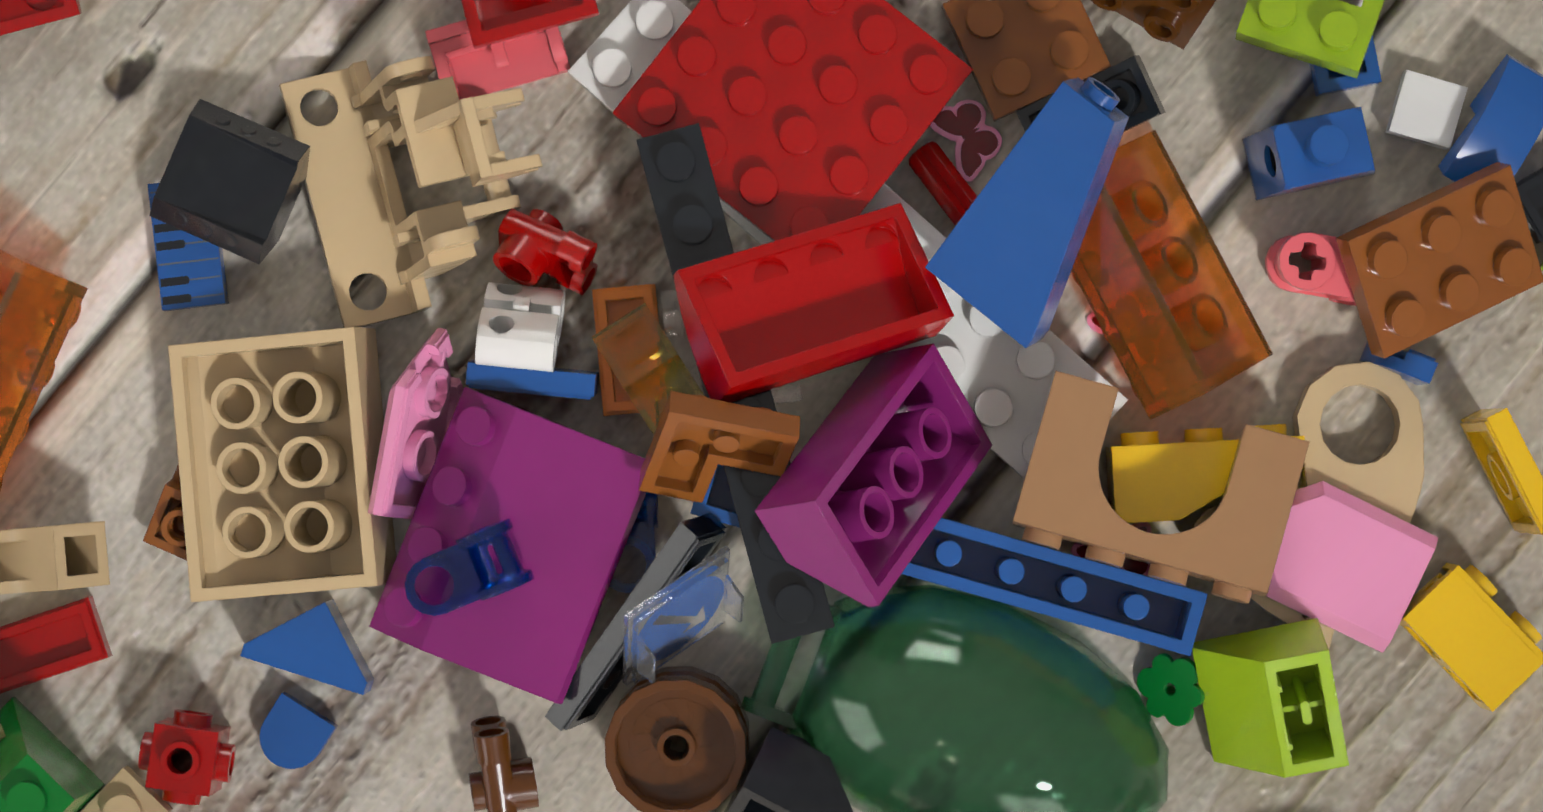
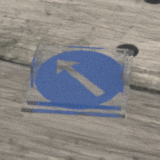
M724 546L624 614L622 682L626 686L632 682L636 684L643 678L654 683L656 669L725 622L726 613L738 622L743 621L744 596L728 575L730 549L727 546Z

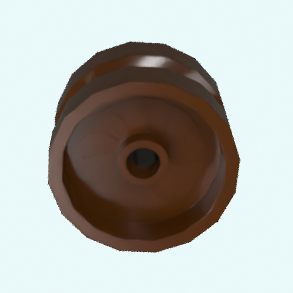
M693 666L661 668L641 677L621 698L605 736L606 768L616 790L639 811L709 812L716 809L737 787L750 747L749 718L738 694L719 676ZM673 735L684 737L688 742L684 752L670 749L672 740L667 738Z

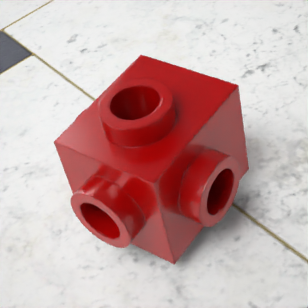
M181 709L174 711L173 718L168 717L154 723L153 732L144 733L139 751V770L147 771L145 787L163 790L161 798L163 801L185 805H199L201 796L209 797L221 790L223 782H230L235 763L236 745L228 744L231 726L212 724V714ZM176 748L186 749L191 754L193 762L188 771L177 770L174 767Z

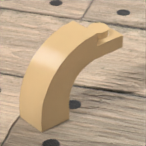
M105 521L0 530V595L110 585Z

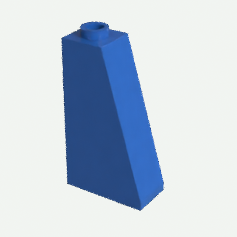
M1077 77L1061 83L925 266L927 270L1024 348H1028L1042 340L1050 329L1129 119L1126 114L1116 107L1120 101L1119 97L1106 85L1092 77H1088L1085 82Z

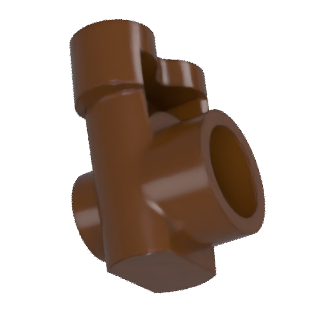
M488 716L472 721L471 730L474 751L481 770L468 773L474 811L486 809L487 812H517L519 810L539 807L532 758L525 757L512 760L510 734L506 726L505 717Z

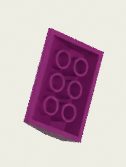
M464 387L369 627L437 657L554 703L562 704L646 495V492L639 491L640 470L645 458L500 399Z

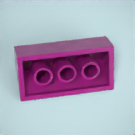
M934 343L873 356L755 509V512L786 563L867 607L879 606L993 445Z

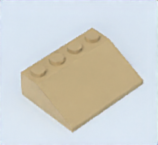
M346 327L168 345L191 602L386 585L396 560L393 517L368 513L384 425L376 329Z

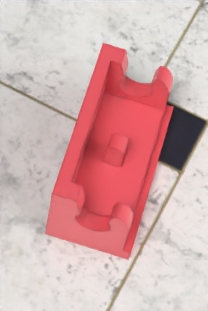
M466 20L425 31L438 77L443 79L453 76L459 100L500 92L568 72L571 68L559 26L477 49L473 47Z

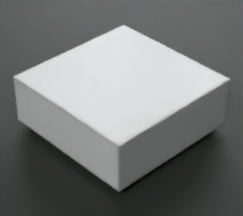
M1410 70L1403 71L1385 133L1443 150L1450 149L1468 87Z

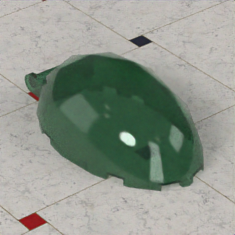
M936 585L893 586L880 605L874 607H867L849 596L835 601L833 605L829 603L835 627L823 630L793 711L790 712L775 705L802 636L771 644L752 696L745 695L740 707L752 714L788 727L791 734L805 739L814 749L830 756L850 805L862 812H1158L1167 801L1169 748L1135 689L1081 641L1012 605Z

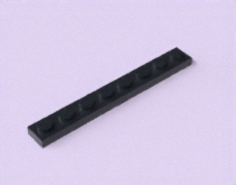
M699 123L637 139V146L672 276L677 270L734 253ZM698 369L704 395L710 398ZM771 390L730 402L750 407L768 408L777 412ZM789 460V462H788V465H787L786 469H787V468L789 467V465L791 464L790 460ZM723 465L771 644L835 627L823 582L786 563L755 512V509L781 476Z

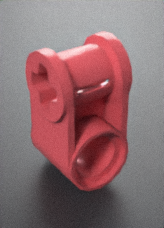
M1313 232L1298 233L1276 240L1268 249L1265 257V270L1270 281L1276 287L1287 292L1329 298V301L1356 306L1335 236ZM1301 252L1302 258L1311 260L1310 271L1299 273L1297 266L1289 264L1290 254Z

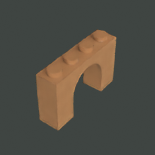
M1055 371L1013 518V526L1025 529L1022 540L1055 550H1060L1062 540L1087 546L1085 558L1118 568L1123 567L1125 558L1150 564L1148 576L1181 586H1186L1188 576L1213 582L1211 594L1244 604H1249L1252 594L1265 596L1269 590L1310 442L1246 424L1241 431L1226 488L1216 511L1200 525L1184 532L1175 534L1146 532L1124 521L1112 509L1100 484L1099 458L1119 388Z

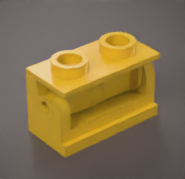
M1446 563L1442 568L1447 573L1445 575L1437 574L1412 597L1400 625L1480 708L1493 712L1543 664V652L1536 646L1542 639V636L1517 611H1514L1508 617L1491 599L1498 592L1497 589L1476 567L1470 564L1463 570L1459 565Z

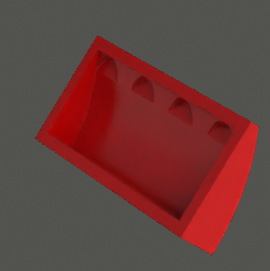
M901 203L689 266L675 272L673 277L682 319L696 364L710 399L734 402L934 337L954 317V314L936 276L925 268L929 261Z

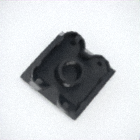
M199 99L188 116L154 195L149 216L256 264H260L279 241L307 177L310 146Z

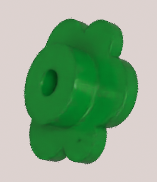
M1162 653L1154 657L1152 667L1145 668L1138 674L1137 686L1140 693L1148 698L1146 708L1149 714L1156 718L1165 716L1167 721L1174 726L1188 724L1194 716V707L1204 702V692L1197 684L1198 677L1195 663L1189 658L1182 657L1174 660L1169 654Z

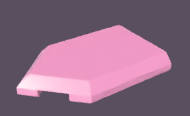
M438 328L428 338L390 389L368 513L403 519H412L463 392L460 378L451 377L446 357L449 358L453 353L447 329Z
M1324 481L1317 482L1296 490L1266 597L1311 619L1318 618L1320 623L1383 653L1390 644L1436 549L1439 537Z

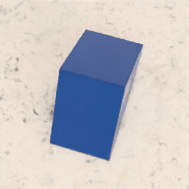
M334 599L326 601L245 643L240 655L247 659L361 695L371 691L374 677Z

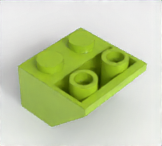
M1318 618L1194 642L1192 653L1198 685L1205 695L1202 706L1214 762L1283 778L1349 766L1329 648Z

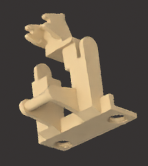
M431 56L412 58L389 65L373 80H371L367 61L364 60L352 63L345 69L279 85L293 139L310 146L305 185L343 328L363 327L422 312L432 307L425 279L443 275L477 256L474 242L480 239L477 226H468L467 223L505 214L511 209L518 210L522 208L519 196L511 194L508 178L539 170L538 168L542 167L540 155L534 154L506 160L504 151L499 149L492 120L497 118L496 112L519 106L521 102L525 101L522 88L459 100L453 76L429 82L428 75L435 71ZM313 90H322L328 92L334 98L337 104V114L331 123L324 126H316L304 119L300 110V103L307 93ZM407 144L418 188L470 176L472 187L483 185L487 201L463 207L461 200L418 210L407 217L389 148ZM361 274L375 275L385 285V300L380 307L374 310L358 308L350 298L349 288L351 282Z

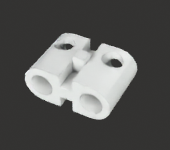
M488 282L484 297V307L481 310L477 329L475 364L554 372L557 346H559L563 326L565 290Z

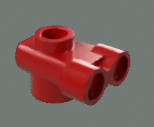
M511 209L506 214L498 229L499 248L493 255L495 266L506 277L521 285L534 286L542 274L546 273L557 279L556 283L580 295L585 294L597 272L598 265L593 262L597 251V243L573 231H563L562 224L553 215L541 209H532L529 215L515 209Z

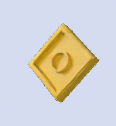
M1508 408L1480 409L1462 418L1460 425L1514 531L1543 535V477Z

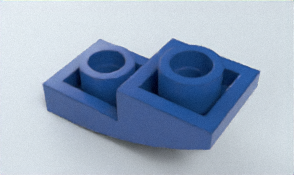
M1506 54L1469 105L1475 113L1474 117L1438 165L1442 174L1454 182L1496 162L1511 165L1513 175L1515 176L1543 128V75Z

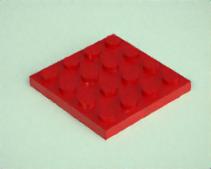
M700 0L612 114L641 138L699 123L719 199L771 240L775 241L860 215L969 77L973 68L886 0Z

